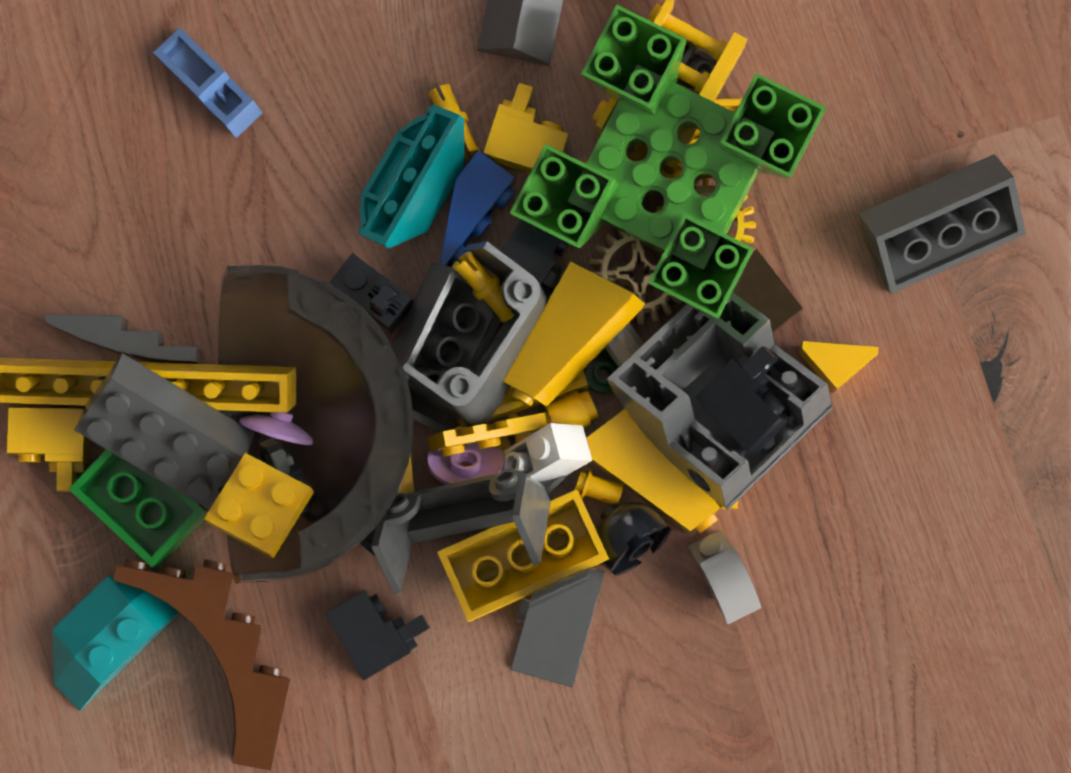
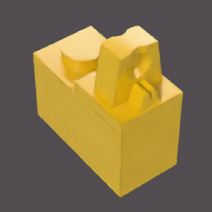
M519 83L513 101L504 99L503 104H499L483 154L500 166L530 174L545 144L563 153L565 152L569 133L563 132V127L554 122L544 120L542 124L535 123L536 109L528 107L533 94V87Z
M8 408L7 453L18 456V462L41 463V456H45V462L49 463V472H57V491L71 492L69 488L77 481V473H84L85 464L90 465V439L75 431V427L84 409Z

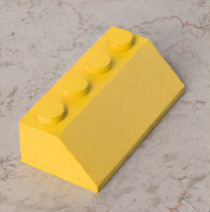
M577 489L550 501L541 564H532L514 522L491 527L437 552L467 622H471L529 596L541 588L588 567H593L609 560Z

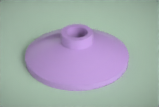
M270 412L269 415L240 417L239 423L264 435L301 445L313 444L312 437L302 428L291 422L293 418L292 413Z
M478 443L464 445L465 453L442 457L441 450L429 451L427 462L431 474L446 485L497 474L502 471L504 466V456L499 446L479 450Z

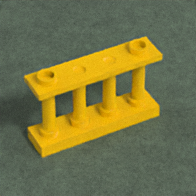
M666 0L663 6L657 3L650 13L648 20L686 38L688 42L712 54V59L717 61L711 74L706 71L702 74L681 62L677 77L694 86V91L699 93V95L714 102L743 52L747 38L734 32L729 42L724 39L720 42L672 16L670 13L673 10L675 0ZM613 97L610 98L609 102L602 99L592 117V120L597 122L594 133L601 136L618 103ZM694 127L685 128L680 133V142L691 144L698 129ZM675 160L668 161L662 170L673 175L680 163Z

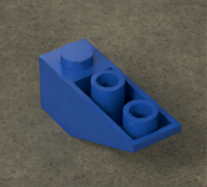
M479 150L455 180L440 261L441 265L451 266L455 261L461 263L458 258L466 253L464 252L466 245L474 235L480 238L493 222L489 216L497 206L503 209L516 192L512 189L515 185L514 177Z

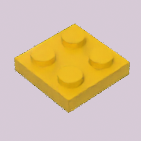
M245 453L204 520L209 525L273 559L314 491L308 485Z

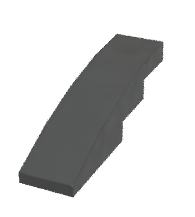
M45 315V322L50 326L85 343L121 355L123 353L129 357L159 363L201 364V350L197 347L164 346V335L159 331H127L128 320L122 316Z

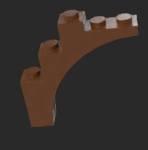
M125 559L124 566L116 565L114 581L143 589L169 603L192 622L210 644L224 671L232 698L235 731L231 761L234 764L271 771L290 679L282 676L283 669L260 665L259 672L253 671L262 629L261 625L254 624L255 616L232 612L231 619L224 618L234 573L226 572V563L206 559L204 560L203 567L195 565L192 580L185 579L186 571L163 567L162 574L147 571V563Z

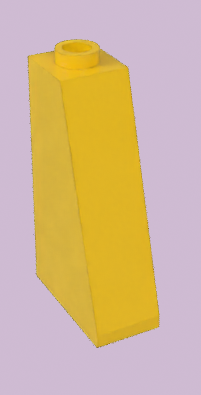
M570 261L503 382L514 388L512 396L525 404L532 406L534 401H537L547 407L641 311L645 303L632 292Z
M625 409L586 438L593 464L619 483L624 484L626 488L687 533L694 528L701 533L718 520L714 515L720 509L716 501L689 480L660 452Z

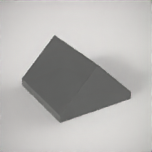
M488 0L477 51L549 66L563 0Z

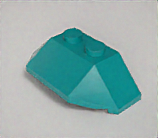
M433 104L426 110L425 114L415 118L396 133L360 195L359 216L361 225L359 226V234L362 237L389 249L428 231L453 188L456 178L464 169V118L461 115Z
M107 576L52 629L54 684L81 711L181 613L169 603L145 590L114 581V576Z

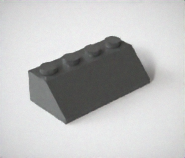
M995 154L858 214L865 242L890 294L1026 234L1014 176Z
M432 262L367 398L439 433L448 431L454 419L387 372L385 368L389 363L406 362L436 384L440 376L449 368L464 367L472 372L490 346L501 321L483 300L475 298L471 286L452 267Z

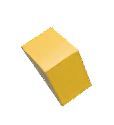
M802 341L799 345L798 353L813 371L828 384V388L834 393L878 355V347Z

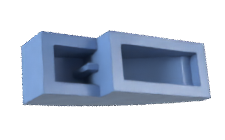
M178 28L153 52L168 70L235 138L263 114L254 100L181 28Z

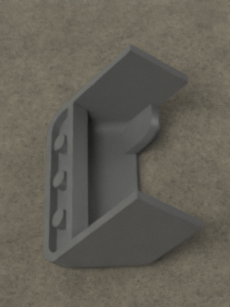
M487 241L470 244L464 252L471 251L473 256L483 266L504 281L501 287V295L505 304L514 310L512 311L514 316L503 324L474 370L471 372L464 367L449 368L440 376L435 384L406 362L389 363L385 368L387 372L465 427L486 424L511 388V386L503 381L549 301L533 275Z
M506 469L497 474L411 493H397L390 496L380 510L371 547L394 594L401 593L412 544L502 524L515 523L532 564H541L550 498L544 485L524 472L513 469Z
M588 567L533 592L531 600L522 599L516 621L524 625L511 667L512 671L573 688L605 571Z

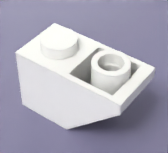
M550 423L503 451L504 470L522 471L538 482L566 476L592 461L583 425Z

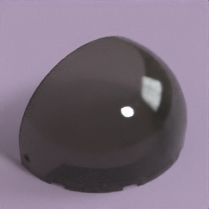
M227 266L222 279L220 293L218 364L296 367V405L288 412L293 414L291 422L307 432L312 437L313 444L301 445L275 439L278 444L283 446L285 452H289L293 460L302 468L305 484L311 487L314 493L309 500L311 511L299 516L273 559L226 534L230 566L236 584L284 581L305 576L321 570L346 556L374 530L388 511L399 491L404 473L409 464L412 448L413 411L406 374L390 346L391 342L382 329L361 305L333 285L323 280L320 282L300 274L298 270L281 266ZM219 410V412L238 423L240 417L270 414V412ZM251 430L255 434L248 454L262 461L259 443L271 437Z

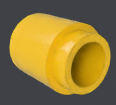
M576 390L553 400L547 407L544 405L547 425L550 423L583 425V428L592 425L591 421L599 418L587 390L578 393Z

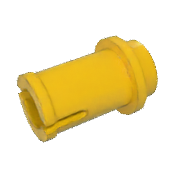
M588 470L587 473L579 472L574 490H578L582 499L587 496L613 505L619 503L624 484H618L592 475L591 470Z

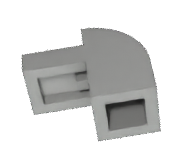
M722 529L688 545L690 554L705 578L712 598L727 624L762 608L755 588L734 546L730 545Z

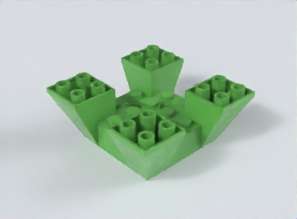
M616 4L581 73L583 77L618 101L586 164L545 144L510 214L579 249L606 223L664 252L648 284L719 319L754 251V248L727 235L758 172L791 179L827 107L756 73L735 113L676 84L686 38ZM694 127L700 131L698 140L693 144L680 142V133L685 128ZM643 144L647 146L648 153L643 160L634 162L629 159V151L634 145ZM675 160L681 163L682 171L676 178L668 179L662 175V169L666 162ZM703 178H712L716 181L715 191L707 196L699 195L696 192L697 183ZM652 195H661L665 200L663 208L656 213L647 212L645 210L646 200Z

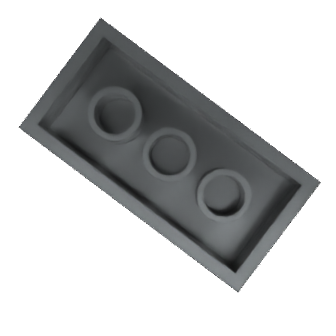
M123 353L87 402L75 427L76 432L207 509L218 496V488L227 483L244 454H248L255 434L253 431Z

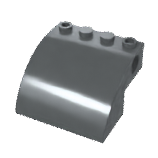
M733 292L719 319L689 304L685 305L607 378L610 387L625 410L650 441L689 480L726 510H729L833 409L828 384L774 344L770 319ZM762 346H765L778 360L765 374L769 378V381L765 384L769 389L764 395L769 392L784 405L785 409L781 413L789 422L756 454L747 452L695 396L731 359L738 360L744 354L750 358Z

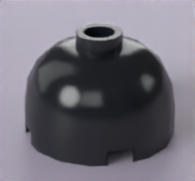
M630 502L622 506L615 503L609 506L601 514L602 522L596 530L609 557V560L602 563L615 576L627 573L642 563L637 558L641 557L649 549L654 554L663 545L671 533V528L658 511L644 503Z

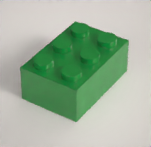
M107 449L69 488L81 502L148 565L157 569L200 526L209 512L204 506Z

